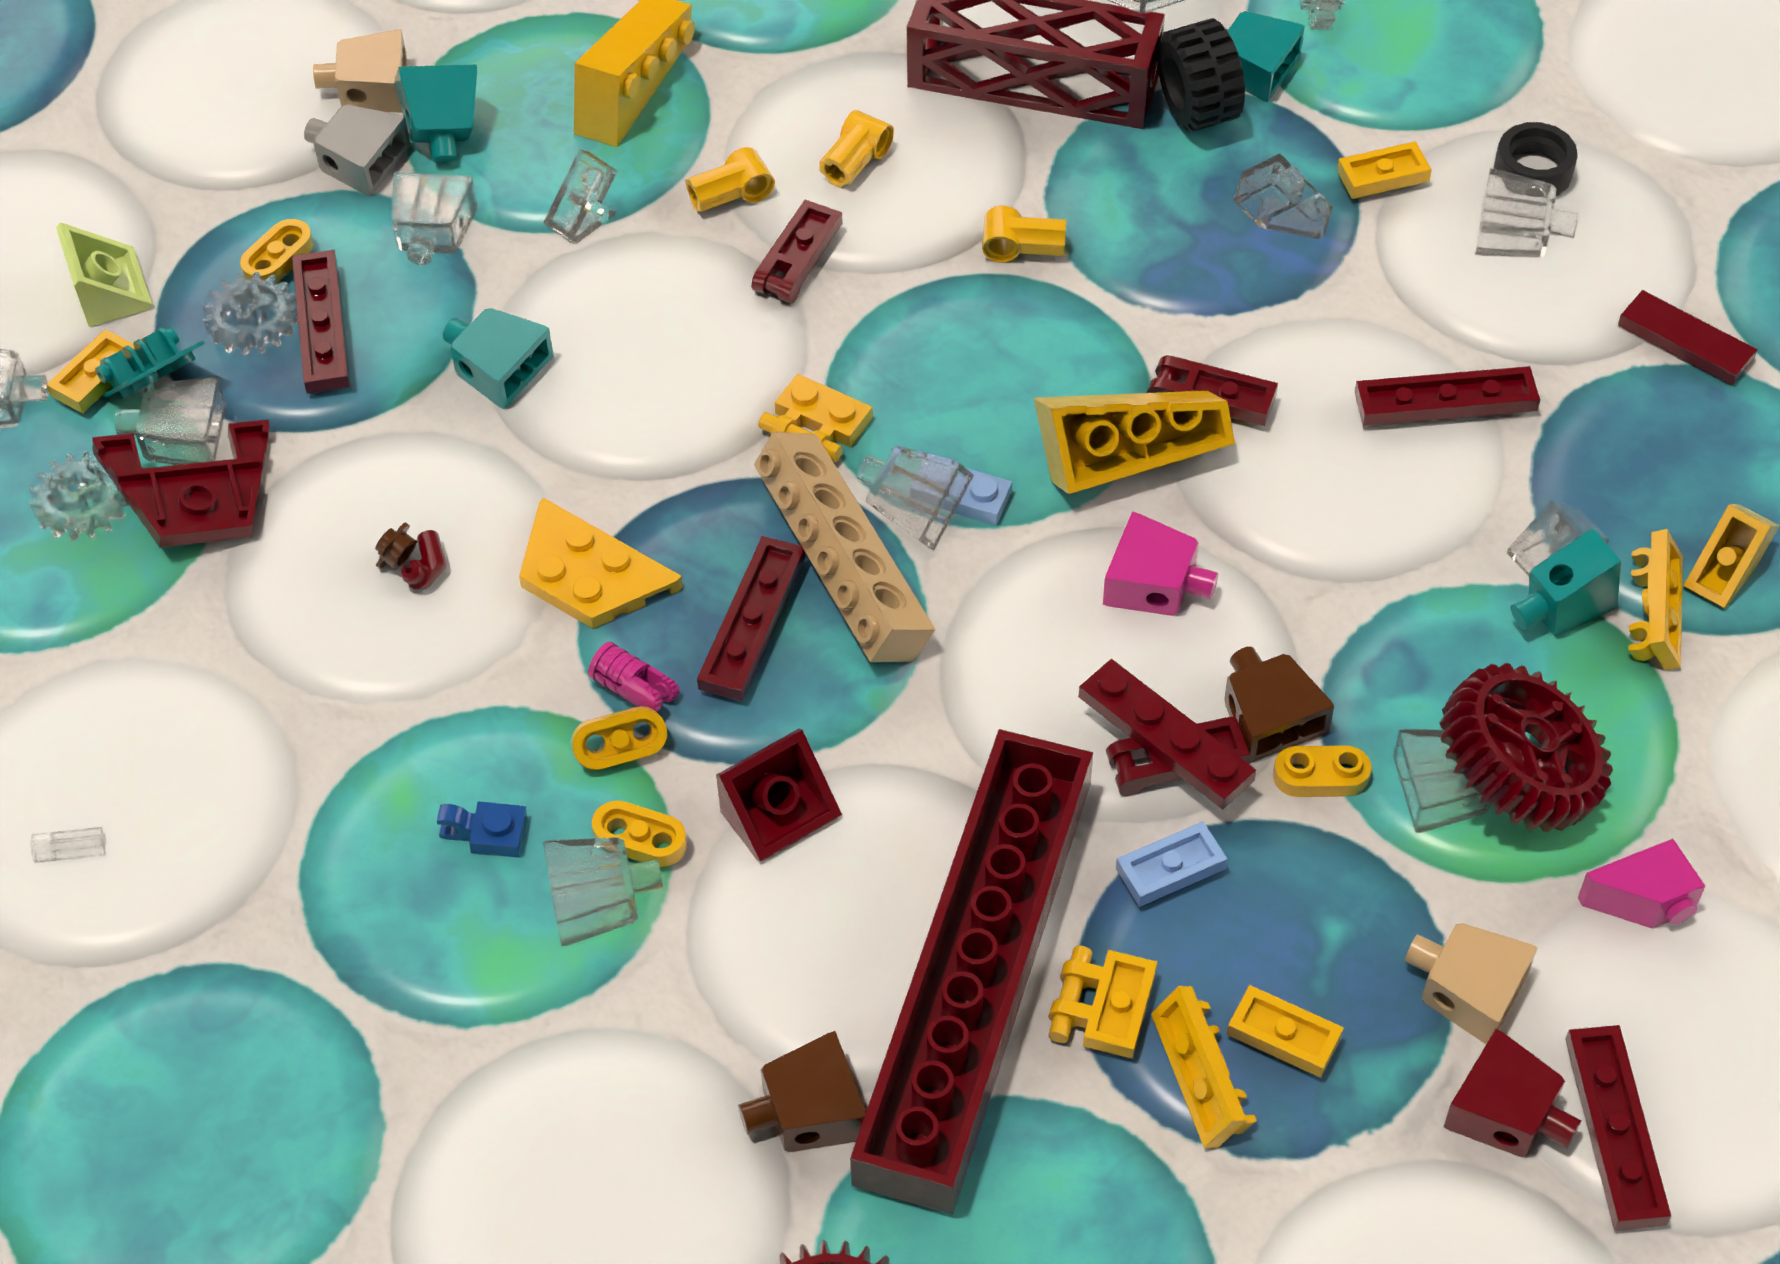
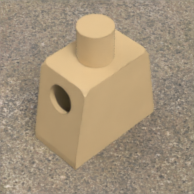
M402 29L340 40L337 43L336 63L313 65L316 89L337 88L341 106L348 104L384 112L402 113L394 81L398 66H408Z
M1460 923L1454 926L1444 946L1417 934L1409 947L1404 962L1429 973L1422 995V1000L1425 1004L1484 1044H1487L1494 1030H1500L1530 972L1538 947Z

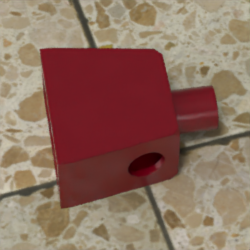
M1495 1029L1451 1102L1443 1127L1513 1155L1526 1157L1539 1134L1568 1148L1582 1120L1555 1106L1565 1083L1562 1075L1504 1032Z

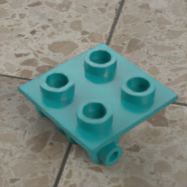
M160 327L141 340L134 341L135 351L127 345L113 355L101 359L100 365L95 368L96 374L103 383L109 381L113 389L104 393V396L108 397L119 391L121 396L125 398L159 380L155 371L161 378L195 360L196 358L192 351L204 345V341L202 340L179 352L175 345L179 343V338L174 329L169 327L165 330Z

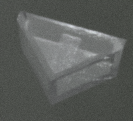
M1551 500L1508 547L1507 554L1529 576V572L1533 567L1593 528L1607 544L1609 539L1580 509Z

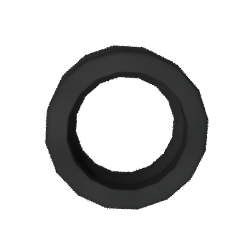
M1525 122L1515 125L1503 133L1498 144L1494 161L1495 177L1504 189L1515 196L1529 200H1545L1558 196L1569 187L1578 158L1577 147L1569 134L1557 126L1543 122ZM1523 152H1536L1553 159L1558 166L1547 170L1532 169L1517 162L1513 156Z

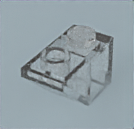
M1281 153L1243 171L1233 200L1260 228L1315 239L1325 236L1333 207L1326 197L1319 193Z

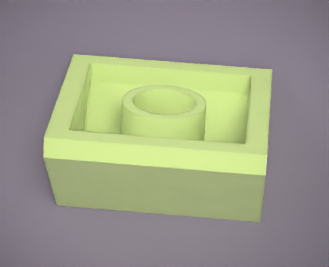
M62 222L56 227L58 237L89 327L149 310L153 304L133 246Z

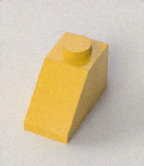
M1728 504L1683 586L1726 608L1759 564L1780 525L1740 504Z

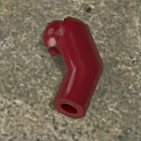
M434 530L423 531L417 536L421 559L419 561L411 560V568L406 565L402 568L401 577L412 589L422 590L430 587L446 569V559L440 537Z

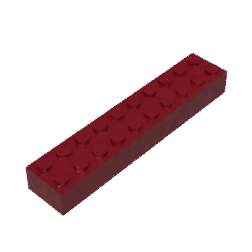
M998 729L850 1157L851 1185L853 1187L953 1215L1091 785L1093 752Z

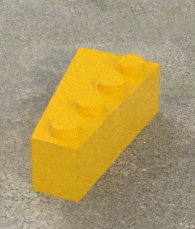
M640 0L575 62L574 134L618 147L686 45L691 42L695 30V24L691 21L692 4L678 0Z
M1209 391L1034 398L1051 482L1068 494L1235 444L1228 402Z

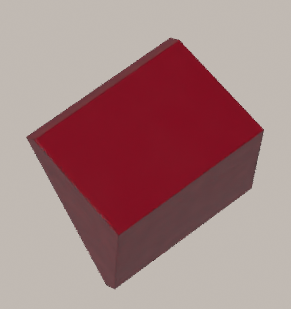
M802 729L793 731L716 774L720 812L757 861L766 859L842 815Z

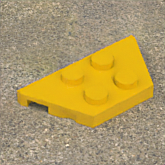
M543 498L539 502L519 574L520 584L523 589L594 629L612 621L619 614L631 613L646 606L645 599L667 589L672 595L679 592L683 587L682 576L549 500Z

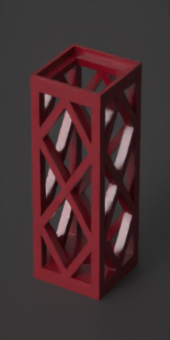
M917 0L906 27L907 87L1143 129L1159 79L1157 53L1159 39L1164 32L1165 14L1088 0ZM992 1L1019 21L982 28L957 11ZM1021 4L1060 10L1062 12L1038 16ZM1095 19L1122 39L1085 47L1059 29ZM943 22L949 25L950 27L943 26ZM1124 22L1144 25L1142 34ZM1040 35L1053 45L1023 39ZM984 55L1010 73L975 82L949 62ZM1135 55L1134 59L1125 58V57H1129V56ZM1016 56L1047 62L1030 67ZM930 69L945 79L928 76ZM1087 73L1113 91L1077 100L1050 80ZM1118 74L1131 76L1130 83ZM1030 85L1047 97L1008 91V89ZM1129 104L1128 112L1109 109L1111 107Z

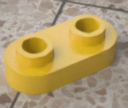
M286 219L270 228L241 256L240 266L245 281L255 287H269L285 277L293 269L292 256L307 254L313 249V238L309 226L304 221L298 219Z
M635 707L581 723L573 732L571 748L578 762L584 767L595 770L604 769L657 753L666 742L667 727L662 717L655 710L649 707ZM640 722L649 724V732L645 737L637 738L633 735V728L636 724ZM592 735L603 737V745L598 750H590L586 747V742Z
M1292 746L1282 750L1277 755L1273 769V780L1280 791L1293 797L1354 796L1364 791L1367 787L1372 765L1369 757L1362 750L1353 746ZM1302 764L1306 768L1297 769L1292 765ZM1340 764H1348L1354 768H1344Z
M618 800L601 805L593 814L592 829L594 839L606 851L657 867H666L677 863L686 852L687 839L685 828L678 819ZM618 828L625 830L619 835L611 833L614 829ZM660 843H668V844H670V846L665 847V848H656V847H655L656 845H658V844H660Z

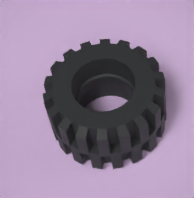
M1210 18L1165 31L1161 34L1157 53L1160 83L1169 109L1183 129L1193 132L1239 118L1244 109L1245 78L1237 48L1224 26L1216 19Z

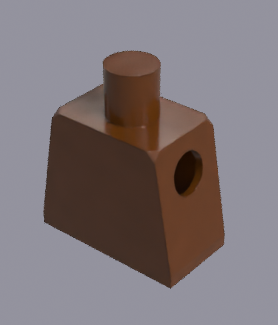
M1248 646L1241 648L1231 656L1230 664L1235 672L1227 677L1224 698L1225 706L1229 716H1236L1250 753L1249 763L1329 733L1334 705L1290 655L1282 654L1262 661L1254 647Z
M836 1031L827 1033L765 1064L760 1069L765 1096L738 1104L740 1117L747 1135L776 1126L782 1146L788 1152L856 1142L866 1113Z

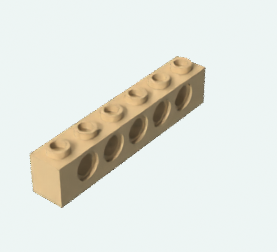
M773 432L756 459L754 466L870 662H914L936 629L816 434Z

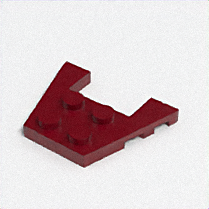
M268 419L228 423V438L234 459L153 468L141 467L134 433L92 437L94 456L159 548L252 536L269 437L270 424Z

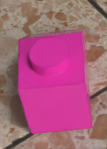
M1670 839L1587 872L1578 895V900L1584 907L1642 926L1655 928L1667 922L1679 924L1692 917L1697 911V905L1705 889V884L1675 840Z

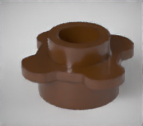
M404 522L397 531L393 528L388 529L379 539L375 547L378 555H380L376 567L382 569L388 564L396 570L410 557L417 545V540L407 534L410 528L408 523Z

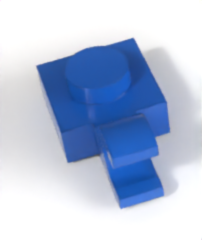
M478 801L474 814L457 805L441 804L437 818V824L441 825L439 837L447 840H470L471 853L519 858L527 820L526 806Z

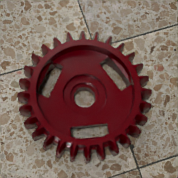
M1504 663L1500 667L1490 664L1484 669L1479 668L1466 680H1463L1452 692L1446 705L1442 708L1443 718L1439 724L1445 731L1440 739L1442 743L1450 746L1445 754L1446 758L1456 760L1458 764L1455 767L1454 774H1464L1468 780L1466 789L1474 787L1481 795L1480 803L1489 801L1495 806V815L1502 814L1503 812L1509 814L1510 822L1513 825L1523 820L1528 830H1533L1540 826L1542 831L1546 833L1553 829L1563 831L1571 825L1574 826L1601 803L1602 799L1606 796L1605 792L1611 785L1609 776L1613 768L1612 765L1607 763L1611 752L1601 747L1606 739L1605 735L1595 733L1594 728L1597 721L1588 720L1583 714L1585 706L1578 707L1570 699L1572 692L1563 694L1558 690L1557 681L1550 683L1543 681L1542 673L1539 671L1530 676L1526 666L1523 665L1513 669L1509 663ZM1525 732L1531 734L1539 742L1541 748L1534 745L1528 739Z

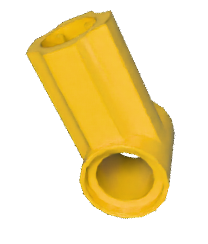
M853 110L844 121L840 138L819 161L820 172L834 186L842 188L845 184L850 185L872 157L881 159L886 155L893 141L894 127L861 111Z
M750 147L734 151L728 156L723 166L685 179L686 190L691 204L697 213L741 197L746 202H759L769 196L775 187L774 177L757 151Z
M993 207L986 212L984 218L982 252L986 258L999 263L1012 261L1019 253L1064 256L1066 220L1021 217V214L1012 207Z

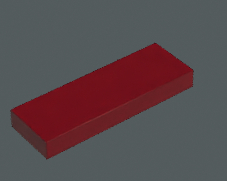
M1644 290L1624 310L1618 322V326L1732 386L1755 359L1758 350Z

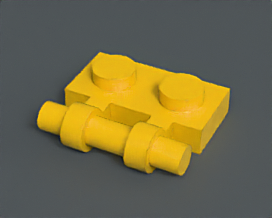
M797 373L774 402L775 414L779 415V417L764 412L759 419L758 427L771 434L773 432L816 434L832 461L837 462L841 457L843 447L834 442L837 441L851 447L873 419V407ZM800 426L806 427L812 430L813 432L807 431L801 428Z
M1080 945L1075 946L1070 960L1065 961L1062 967L1060 980L1063 982L1059 999L1054 1000L1050 1008L1048 1017L1052 1023L1048 1037L1055 1042L1065 1043L1068 1041L1071 1028L1076 1026L1086 1028L1083 1037V1047L1133 1059L1158 962L1108 950L1104 966L1090 964L1093 954L1091 949ZM1087 987L1097 989L1092 1006L1079 1003L1082 989Z

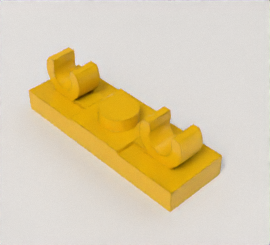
M1668 529L1651 532V549L1643 547L1631 553L1638 567L1645 566L1642 569L1632 570L1631 576L1637 586H1648L1647 589L1642 591V603L1646 614L1649 616V623L1639 621L1629 625V631L1635 641L1645 640L1637 644L1628 645V650L1636 661H1646L1656 655L1664 670L1681 667L1683 555Z
M1178 986L1151 1013V1016L1203 1147L1219 1148L1232 1134L1244 1133L1257 1119L1255 1115H1245L1240 1103L1247 1098L1245 1091L1234 1089L1229 1070L1215 1038L1220 1029L1216 1025L1209 1026L1204 1016L1211 1009L1209 1003L1198 1000L1192 986Z

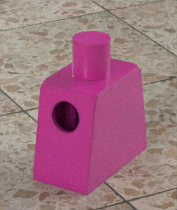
M1132 511L1105 575L1103 605L1173 616L1179 612L1186 592L1211 599L1217 585L1219 573L1196 566L1199 542L1195 538Z

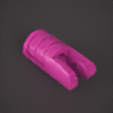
M611 641L606 642L597 650L588 668L589 678L599 682L605 688H609L612 692L620 695L623 699L637 707H649L657 712L663 705L662 701L669 703L677 698L680 693V687H678L674 680L648 663L640 661L638 657L629 654L628 651L619 648L618 645Z

